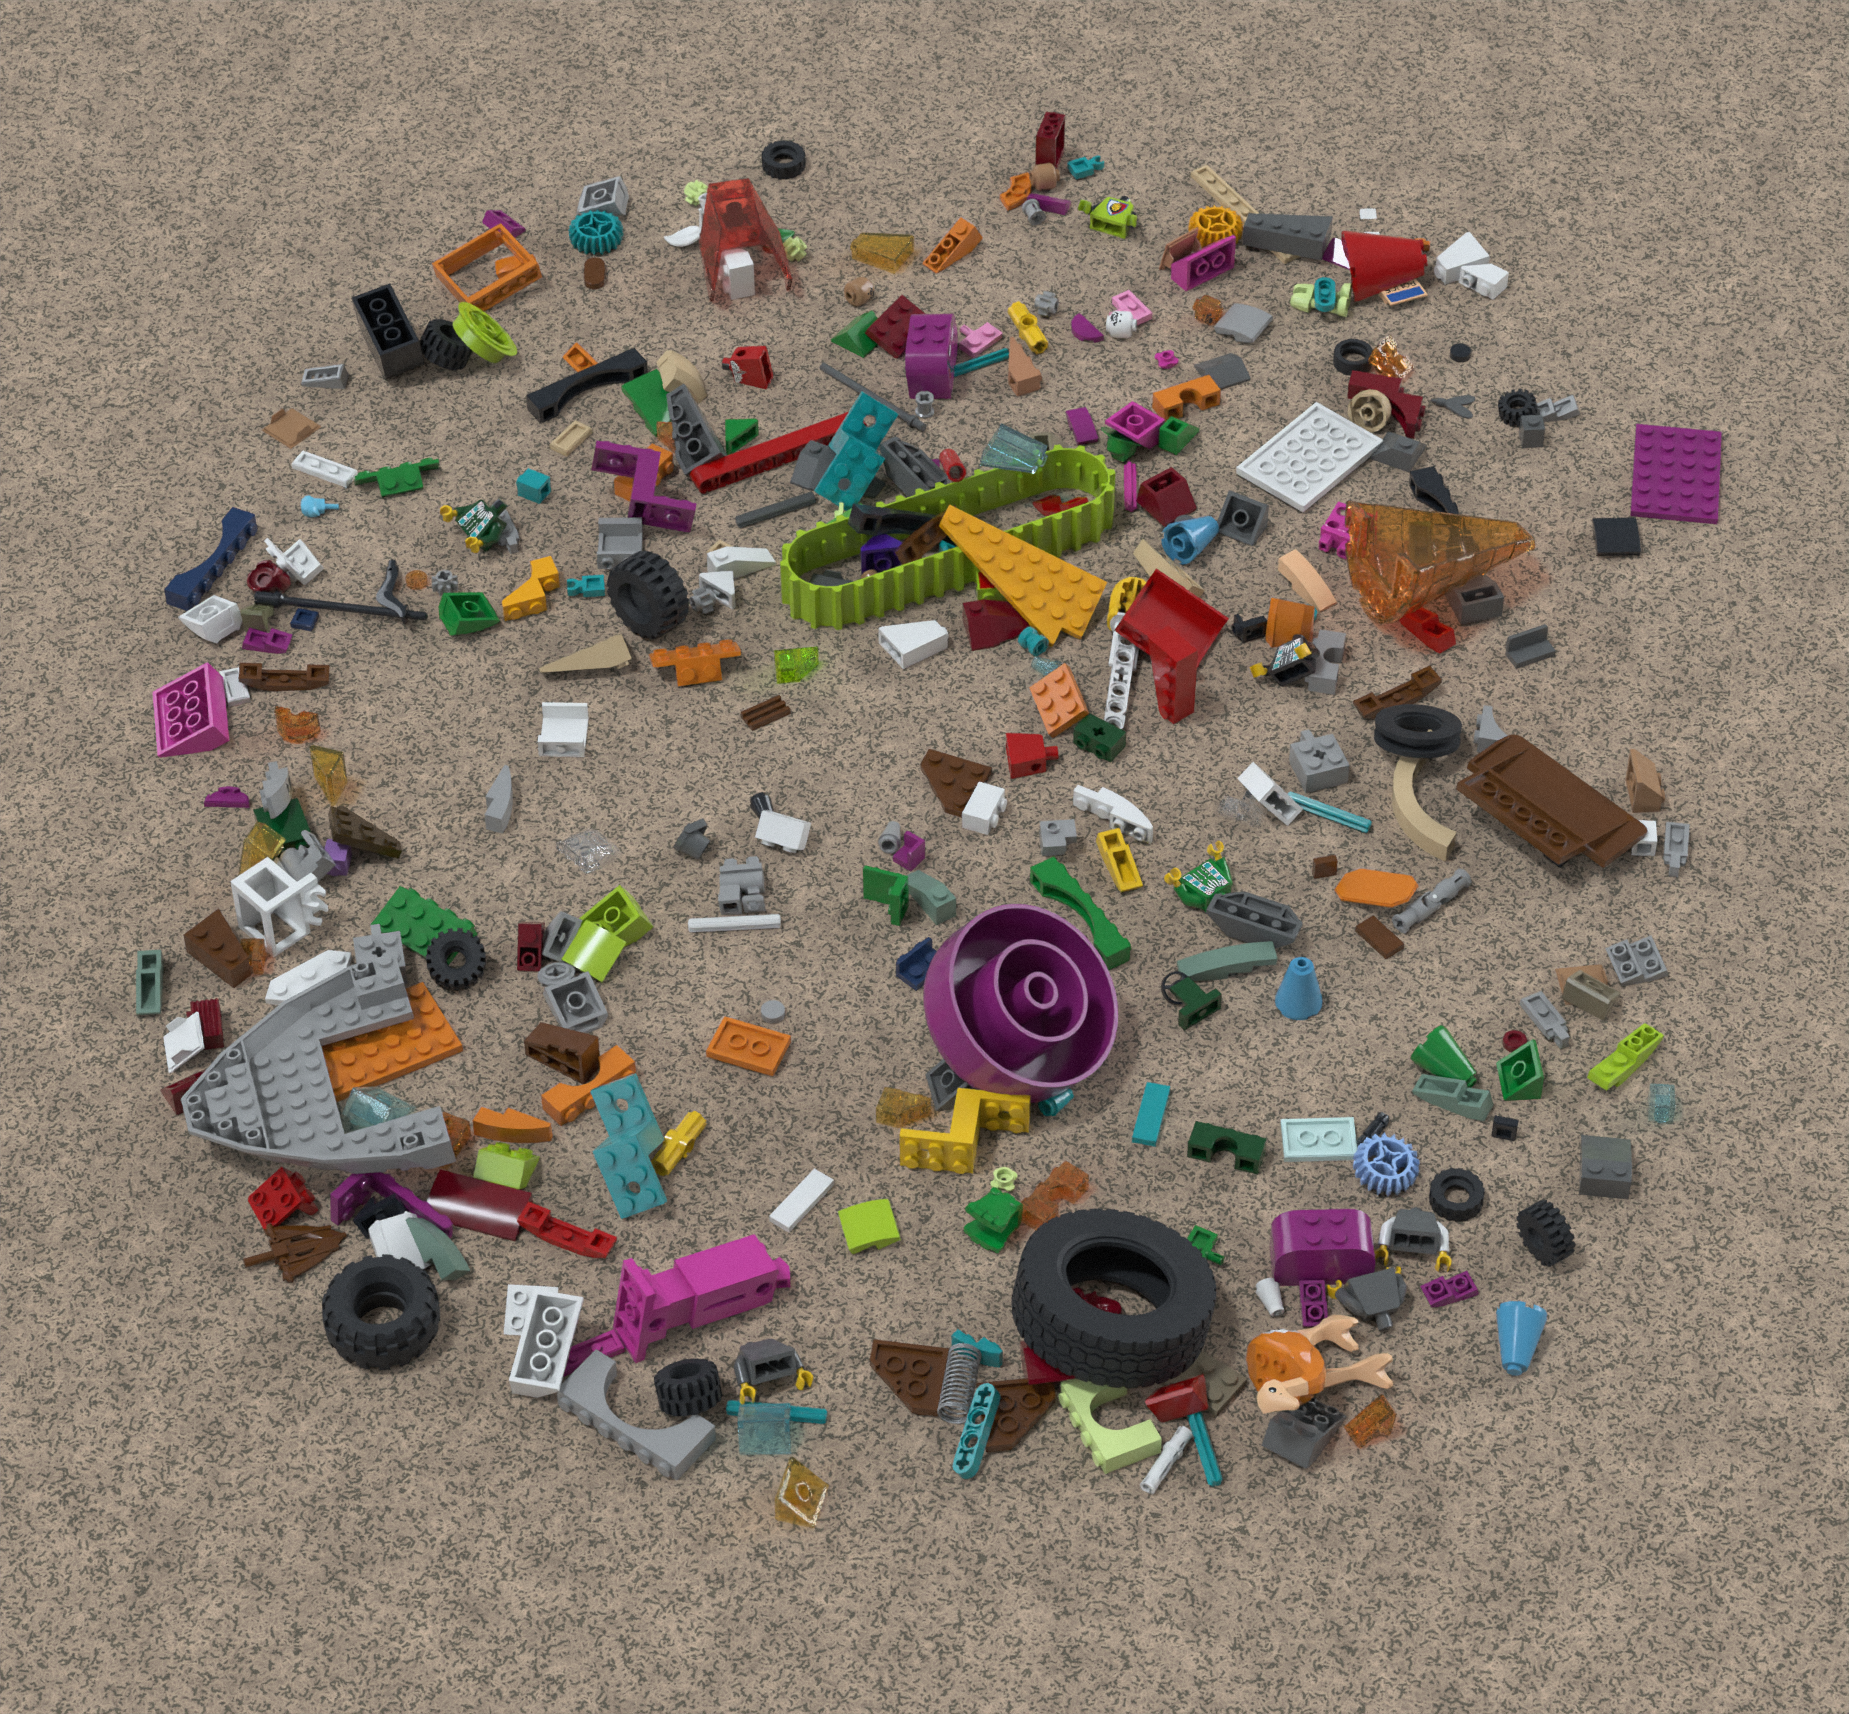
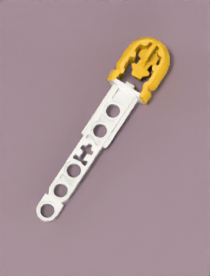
M1138 577L1122 579L1115 585L1111 593L1107 616V627L1113 631L1108 664L1112 668L1104 721L1116 724L1122 730L1125 722L1132 671L1136 670L1139 648L1133 643L1130 645L1122 644L1120 640L1125 638L1114 630L1146 583L1145 580ZM1121 605L1125 613H1120ZM1125 656L1129 659V661L1122 662L1118 659V657ZM1119 674L1123 675L1122 682L1118 681ZM1113 690H1121L1124 695H1115ZM1113 706L1119 707L1121 712L1115 713L1110 708Z

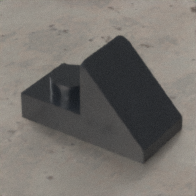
M396 1193L379 1202L373 1196L355 1216L353 1222L364 1237L369 1239V1228L376 1220L380 1221L397 1216L406 1211L409 1212V1210Z

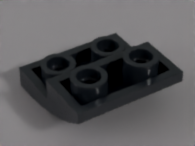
M1636 517L1592 518L1596 556L1640 555L1641 546Z

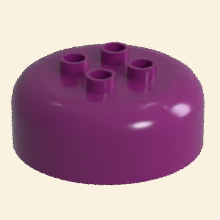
M1006 904L988 909L966 923L944 941L931 960L926 973L923 1003L925 1018L933 1042L948 1066L963 1081L976 1090L1009 1095H1030V1103L1041 1102L1067 1091L1090 1076L1102 1065L1112 1049L1118 1027V1002L1108 968L1087 937L1070 922L1051 911L1027 904Z

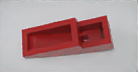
M1410 601L1393 610V615L1430 649L1440 654L1456 645L1454 629L1440 623L1438 614Z

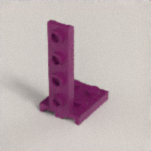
M352 1173L330 1194L331 1221L336 1225H339L344 1220L348 1221L354 1215L355 1209L361 1204L365 1205L375 1191L384 1198L396 1193L410 1213L416 1214L417 1218H424L444 1232L449 1239L453 1236V1223L446 1215L436 1212L428 1202L421 1201L409 1188L402 1187L388 1173Z

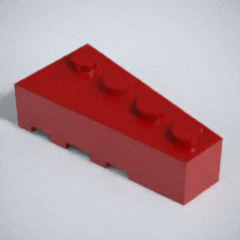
M1167 625L1148 636V644L1160 715L1175 724L1194 713L1198 650Z

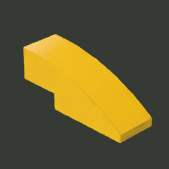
M1120 828L1098 833L1096 838L1098 849L1120 893L1143 887L1129 845L1125 844Z

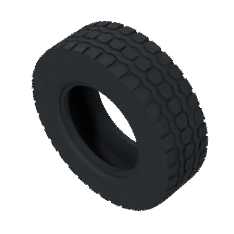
M1102 1208L1090 1209L1088 1211L1086 1209L1076 1210L1074 1213H1064L1060 1217L1056 1216L1048 1220L1047 1223L1045 1222L1038 1227L1037 1231L1035 1230L1028 1239L1021 1254L1011 1301L1012 1315L1015 1326H1017L1020 1336L1024 1338V1342L1030 1349H1034V1353L1037 1356L1045 1359L1046 1363L1055 1369L1059 1368L1061 1372L1069 1376L1073 1375L1076 1379L1085 1382L1090 1381L1092 1384L1100 1386L1108 1385L1113 1388H1138V1386H1141L1143 1388L1153 1386L1155 1383L1158 1385L1167 1382L1169 1378L1171 1380L1176 1378L1196 1361L1205 1344L1216 1303V1282L1209 1263L1205 1257H1202V1253L1196 1246L1193 1247L1192 1242L1184 1236L1181 1237L1180 1233L1171 1227L1167 1228L1165 1224L1157 1220L1153 1221L1149 1217L1138 1216L1128 1211L1119 1212L1116 1209L1102 1210ZM1089 1280L1118 1282L1134 1288L1145 1295L1154 1304L1156 1309L1138 1315H1121L1106 1312L1084 1301L1074 1292L1071 1286Z

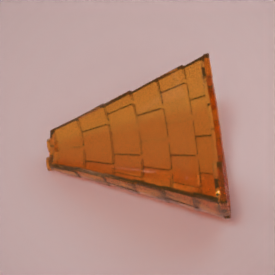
M1346 501L1345 528H1348L1350 541L1345 543L1350 580L1353 589H1359L1361 596H1363V598H1359L1363 611L1372 621L1378 624H1392L1454 589L1460 588L1478 576H1482L1499 565L1535 549L1534 538L1515 521Z

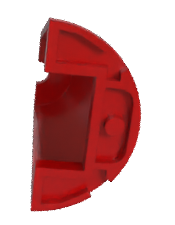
M1347 230L1341 232V242L1344 256L1348 259L1355 302L1425 275L1424 267L1428 266L1426 254H1422V251H1424L1423 239L1417 240Z

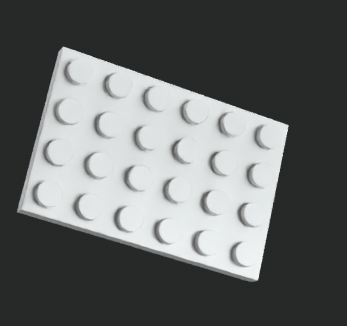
M1316 402L1236 467V474L1304 512L1372 456L1383 444V440Z

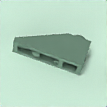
M920 870L906 875L908 876L909 894L936 925L956 916V897L944 883Z

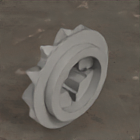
M556 962L543 967L538 972L537 977L542 987H548L572 979L576 973L572 965Z

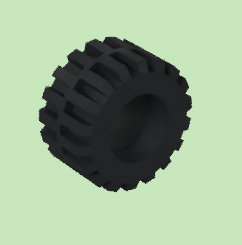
M444 319L430 320L419 341L424 357L433 364L448 370H462L465 368L473 352L457 335L453 322Z
M693 1358L680 1360L663 1367L654 1376L659 1407L667 1415L690 1416L699 1414L716 1406L721 1401V1397H723L717 1366L714 1362L707 1359Z

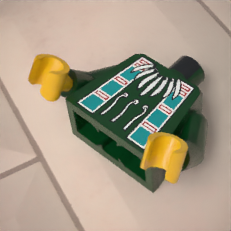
M500 498L492 505L480 499L473 504L456 507L454 510L450 506L444 505L440 508V515L443 516L445 522H451L453 517H456L455 521L468 535V538L465 540L467 549H471L473 553H478L480 548L487 552L493 544L499 542L501 534L506 528L507 523L500 515L508 506Z

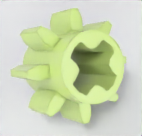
M698 180L689 182L684 189V194L687 196L685 201L697 206L700 204L699 196L708 192L706 191L708 186Z
M797 236L794 239L789 237L782 244L785 247L782 253L792 262L795 259L799 262L807 254L804 251L807 248L806 244Z

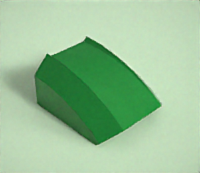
M483 592L443 593L438 606L439 619L444 623L449 636L476 632L501 622Z

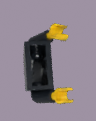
M1296 634L1292 637V641L1282 644L1277 648L1274 658L1269 665H1263L1260 662L1249 668L1254 678L1260 675L1271 676L1283 687L1315 673L1316 658L1320 656V651L1314 643L1308 642L1304 636Z

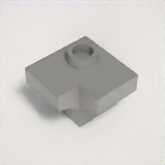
M1074 819L1040 821L1039 840L1042 856L1065 855L1066 847L1077 842Z

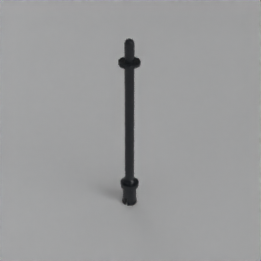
M256 590L254 596L255 605H269L276 609L283 605L400 618L397 612L385 607L287 597L281 591L271 593ZM408 604L404 605L406 616L402 618L403 624H407L408 619L423 621L428 619L426 612L409 610Z

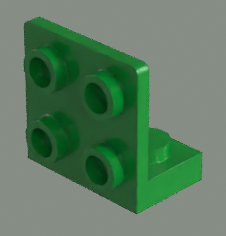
M865 865L863 868L864 898L888 904V915H891V924L900 926L909 908L908 876Z

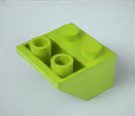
M496 1142L495 1145L488 1144V1147L481 1148L478 1151L473 1178L515 1189H522L527 1186L540 1156L533 1155V1151L526 1148H519L518 1151L509 1149L510 1145L506 1143Z

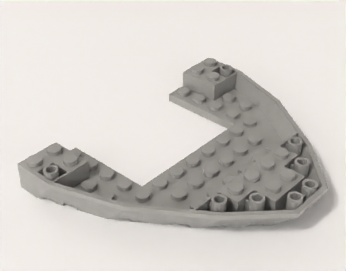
M396 954L383 955L348 966L283 1001L221 1052L181 1098L189 1134L276 1163H291L297 1166L318 1169L341 1170L354 1174L387 1172V1169L398 1168L404 1171L410 1170L413 1167L433 1169L456 1162L440 1106L347 1134L344 1133L321 1046L414 1019Z

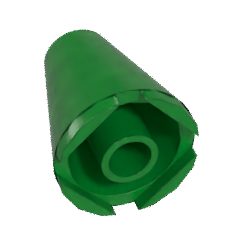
M1443 1025L1438 1026L1426 1036L1427 1040L1423 1045L1420 1043L1416 1047L1410 1059L1414 1064L1435 1076L1465 1080L1467 1087L1472 1088L1477 1082L1475 1078L1477 1076L1476 1070L1449 1030Z

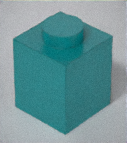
M528 468L517 478L518 496L540 504L551 492L550 477Z

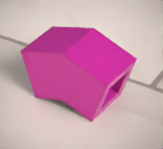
M778 1257L774 1260L779 1268L775 1286L776 1288H789L790 1266Z

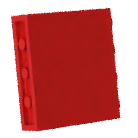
M1156 568L1114 631L1150 655L1148 636L1169 625L1198 650V667L1229 618Z

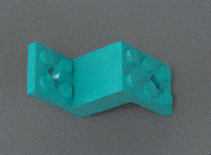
M861 391L828 445L836 453V456L814 491L839 506V502L844 503V510L846 511L852 508L853 503L858 504L885 460L876 450L899 414ZM867 415L874 416L875 421L871 426L864 425L863 421ZM846 478L850 482L849 487L844 490L839 489V481Z
M634 1073L592 1089L590 1091L609 1135L592 1152L620 1218L623 1219L665 1204L668 1200L648 1156L664 1141V1137L637 1074ZM618 1099L627 1101V1110H621L617 1106ZM629 1183H638L640 1193H633L629 1188Z

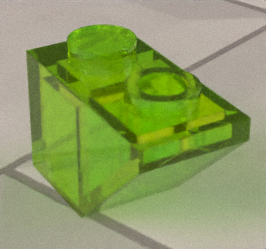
M818 646L774 650V668L777 684L800 682L819 664Z

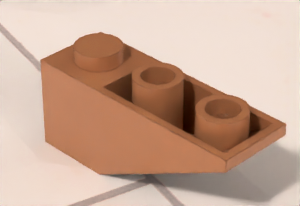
M1010 337L1009 386L1017 397L1040 390V381H1042L1040 370L1034 367L1031 358L1024 353L1022 345L1018 344L1014 337Z

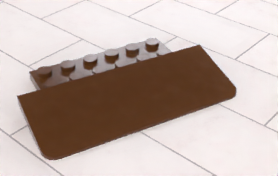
M1515 734L1496 741L1468 762L1467 769L1474 774L1462 779L1456 786V790L1466 798L1473 801L1558 865L1582 852L1599 866L1605 868L1642 840L1648 831L1647 827L1525 738Z

